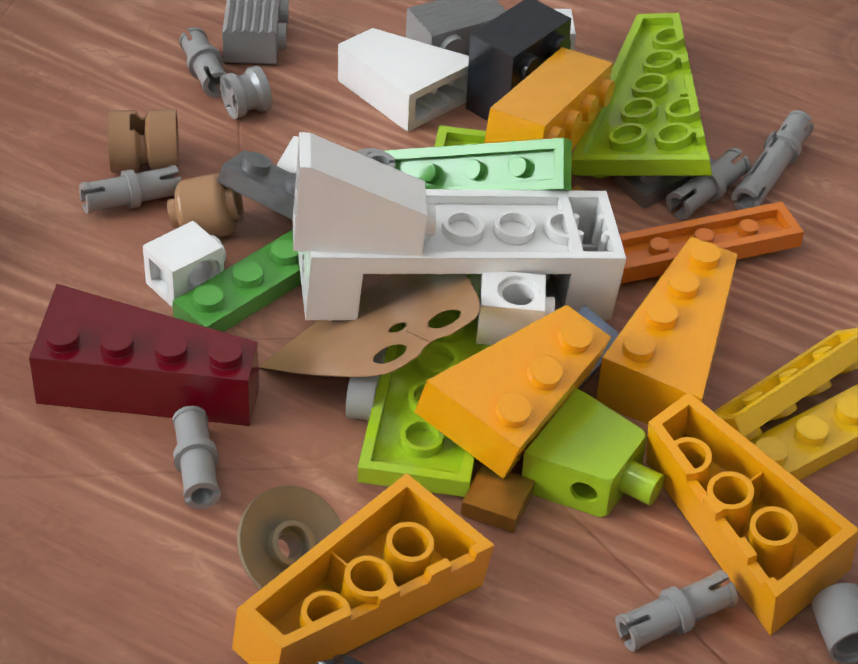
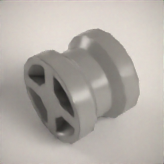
M249 67L244 74L238 76L232 72L221 76V96L231 118H242L246 116L248 111L253 109L258 112L271 109V89L261 67Z

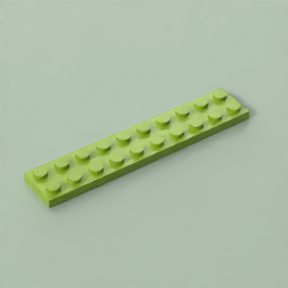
M439 125L434 147L482 144L485 141L486 131ZM466 274L479 298L482 274ZM459 310L442 312L433 317L428 326L430 328L445 327L456 321L461 312ZM477 317L457 332L430 342L417 358L391 373L381 375L358 464L357 482L389 487L404 474L408 473L431 493L465 497L472 483L476 458L414 413L428 379L491 346L476 344ZM398 323L391 327L390 332L394 333L403 330L407 324ZM399 344L388 347L384 363L394 361L403 355L406 351V346Z

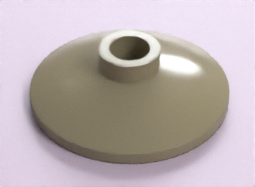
M285 485L269 489L257 496L247 506L241 517L237 533V545L241 563L249 578L261 590L341 526V521L333 508L322 497L306 488ZM278 539L287 543L289 547L288 558L280 551Z

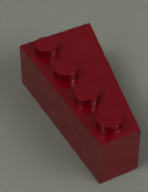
M60 284L55 286L29 356L36 404L173 418L174 414L185 406H198L206 411L208 422L250 426L259 391L258 342Z

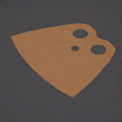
M395 274L361 293L358 319L319 320L274 353L259 368L296 374L338 377H369L388 374L417 358L430 342L449 336L472 322L480 311L479 298L466 274ZM448 310H459L461 312L456 321L445 327L430 328L428 326L430 320L442 312ZM398 323L407 324L403 330L394 333L389 332L390 328ZM399 344L406 346L404 354L394 361L383 364L374 362V357L381 350Z

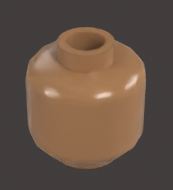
M220 173L184 179L177 184L174 199H170L167 202L170 223L176 229L194 221L209 235H214L217 238L228 236L235 231L237 221H241L244 218L242 196L240 193L217 182Z

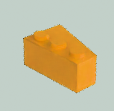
M565 305L428 379L414 413L504 479L576 388L580 387L594 370L611 336L574 309Z

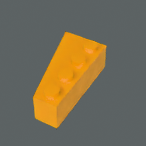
M561 47L490 108L484 143L566 138L572 141L573 151L603 107L606 108L612 99L615 89V81L610 80L613 63Z
M692 236L689 238L603 355L596 400L614 411L647 425L651 419L688 392L703 403L730 295L738 254Z
M691 393L685 394L648 422L646 463L651 469L665 475L663 487L720 567L728 574L730 581L734 583L735 588L770 636L808 606L820 591L833 585L851 570L858 539V528Z
M406 473L237 608L232 649L248 664H317L319 661L331 659L336 654H345L482 586L494 544Z

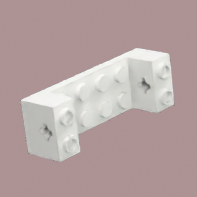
M426 189L427 203L436 204V227L434 235H425L422 256L298 251L305 320L327 321L358 319L363 274L442 275L482 274V272L503 271L551 274L550 276L553 279L563 306L568 305L578 312L586 305L601 319L611 320L626 263V255L607 191Z

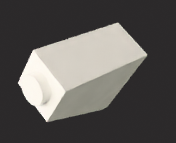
M371 28L338 44V81L407 132L466 103L469 56L375 28Z
M299 132L293 208V251L422 257L425 235H434L436 227V204L427 203L425 181L312 133Z

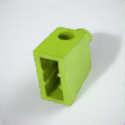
M577 388L524 452L522 476L535 480L533 496L597 517L608 516L624 494L651 506L657 499L665 480V475L643 465L647 443L645 431Z

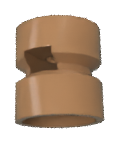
M177 109L149 110L146 117H140L136 110H110L108 112V152L111 172L118 173L129 169L138 172L142 165H148L151 170L175 165L179 170Z

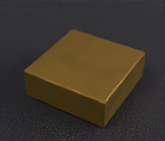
M482 463L470 486V490L467 491L462 500L461 515L514 533L534 493L535 480L511 472L503 479Z

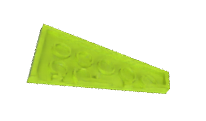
M679 13L637 14L611 71L610 80L615 81L612 99L606 108L603 107L577 143L572 154L573 175H588L596 178L608 176H712L710 158Z

